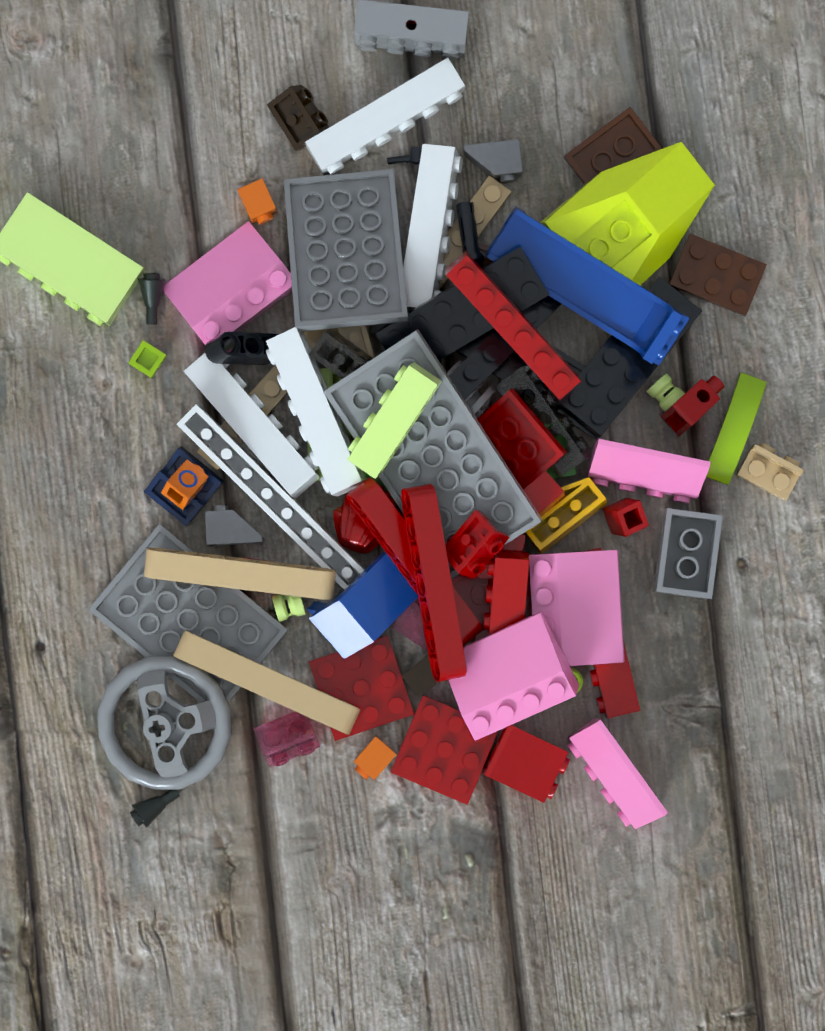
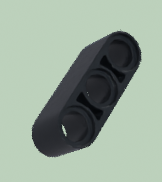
M224 332L206 343L205 354L212 363L268 365L271 362L266 354V350L269 349L266 341L279 334Z

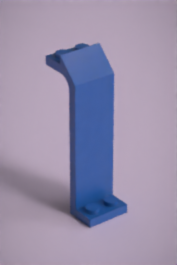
M517 206L514 207L486 252L487 258L494 261L520 245L548 290V296L626 343L651 364L653 362L658 366L661 364L690 319L660 297L528 216L525 211Z
M383 551L338 597L327 603L314 601L307 610L312 615L309 618L311 622L345 659L373 643L418 598V595L387 553Z

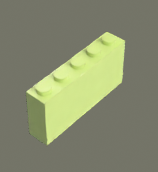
M28 192L0 232L1 263L6 266L13 263L20 268L17 273L29 281L36 278L43 283L40 288L52 296L59 293L66 298L64 303L75 311H78L79 308L89 313L87 318L99 326L102 323L108 326L112 324L139 283L138 279L142 278L143 273L146 272L142 266Z

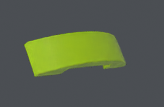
M740 372L725 418L708 458V461L711 463L706 475L707 478L729 485L757 414L766 381Z

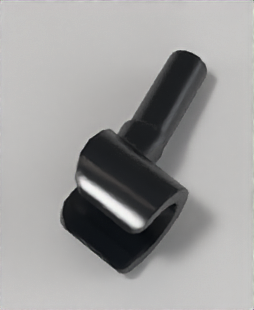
M412 147L410 155L387 158V163L389 165L405 162L419 165L422 147Z

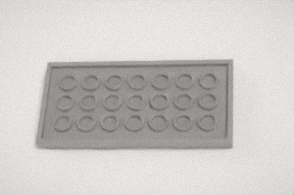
M418 329L323 391L353 438L355 439L356 436L362 438L367 430L363 427L372 412L377 415L382 407L379 404L381 397L387 389L392 391L398 383L394 380L398 371L403 365L408 367L415 362L440 379L442 383L379 476L401 511L403 512L401 491L403 488L432 484L437 495L445 544L476 509L483 512L497 530L509 536L505 544L542 522L543 519ZM449 563L450 575L453 578L458 575V572Z

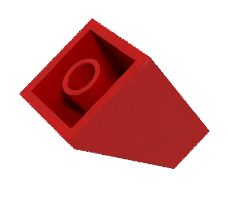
M514 725L503 728L483 770V774L544 803L546 798L552 799L558 787V784L554 783L558 773L564 774L570 759L566 757L567 751Z

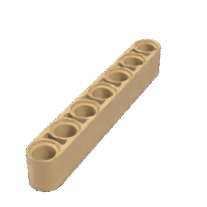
M146 548L144 577L331 600L334 597L336 570L165 548Z
M184 630L173 654L174 657L348 735H350L361 710Z

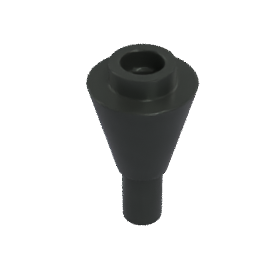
M143 273V278L138 279L144 305L146 306V324L148 325L157 324V307L159 306L166 280L160 278V273Z
M169 790L161 796L132 804L134 810L130 814L138 827L143 824L147 828L166 808L165 806L180 797L177 790Z

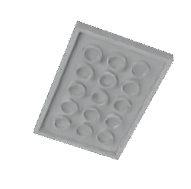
M394 169L284 179L295 328L301 332L407 322L408 313Z
M161 524L154 529L88 609L145 657L173 656L182 634L186 630L261 664L288 631L286 627L240 589L144 577L146 548H165L193 552ZM207 672L220 685L227 703H229L241 687ZM167 673L172 680L199 702L208 700L206 695L191 680L174 673Z

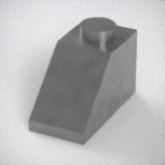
M519 139L464 145V156L495 180H500L501 183L516 182L517 178L522 177Z
M228 505L211 506L212 511H205L206 545L264 543V538L234 510H228Z

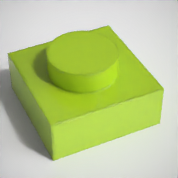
M143 340L128 364L153 379L167 355Z

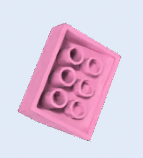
M248 221L166 283L163 291L204 345H206L208 341L224 332L242 331L292 293V281L289 270Z
M598 439L592 446L586 478L589 477L598 486L608 487V483L619 485V490L635 493L636 488L647 490V496L662 498L663 494L674 496L673 501L689 504L690 499H698L711 462Z
M618 550L529 555L532 615L540 611L542 612L569 666L625 662Z
M541 611L464 646L466 675L449 680L461 715L475 741L575 697L579 688V683Z
M594 717L568 736V739L571 741L567 745L576 758L581 756L587 763L584 770L592 781L598 779L604 788L600 792L609 804L612 802L616 803L620 809L616 814L626 827L631 824L634 829H637L668 814L662 803L600 719Z

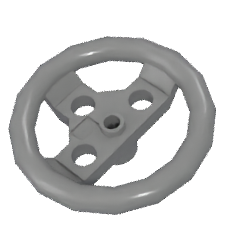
M148 656L124 667L107 685L98 708V737L109 762L128 780L152 790H180L204 780L222 761L231 738L230 707L220 685L205 670L174 656ZM167 673H174L191 680L206 695L208 700L190 705H185L169 694ZM136 680H138L137 691L145 721L143 732L149 740L155 769L158 773L138 766L123 752L115 734L114 713L121 695ZM150 691H157L161 695L162 702L160 705L155 706L149 702L148 694ZM183 713H191L194 716L195 725L193 727L183 725L181 721ZM159 725H164L165 729H161ZM214 728V735L208 751L194 766L188 767L185 763L182 749L191 734ZM162 746H170L174 750L175 755L172 760H166L162 757Z

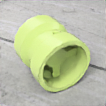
M667 373L646 391L651 398H656L659 401V407L664 412L685 394L680 387H675L672 384V378ZM669 390L670 393L664 397L663 395Z
M282 594L272 595L279 622L287 620L292 615L297 617L306 615L302 597ZM285 600L288 601L290 611L287 609Z

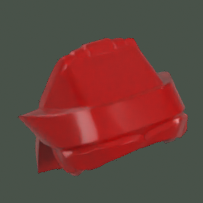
M380 486L386 494V496L389 498V500L396 508L397 504L395 500L390 497V493L386 492L384 490V487ZM349 491L345 493L343 504L333 510L337 538L339 543L348 549L360 553H368L377 547L379 542L348 502L346 495L351 492Z

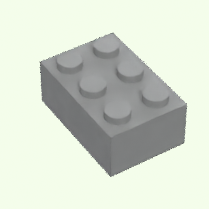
M671 508L664 509L653 592L707 600L712 599L723 515Z

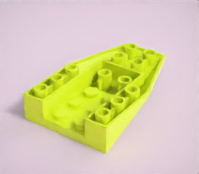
M679 142L600 172L540 223L641 285L671 257L715 184L685 145Z

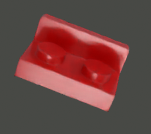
M476 509L445 544L448 562L458 574L473 579L481 574L493 556L503 549L509 536L497 530L484 513Z

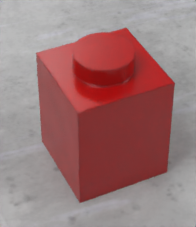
M546 471L524 489V492L541 517L565 497L564 490Z
M623 498L602 508L611 534L627 537L649 526L640 500Z

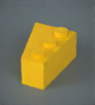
M589 477L561 487L564 490L565 497L541 517L543 519L542 522L525 532V536L540 554L547 552L607 505L606 497Z

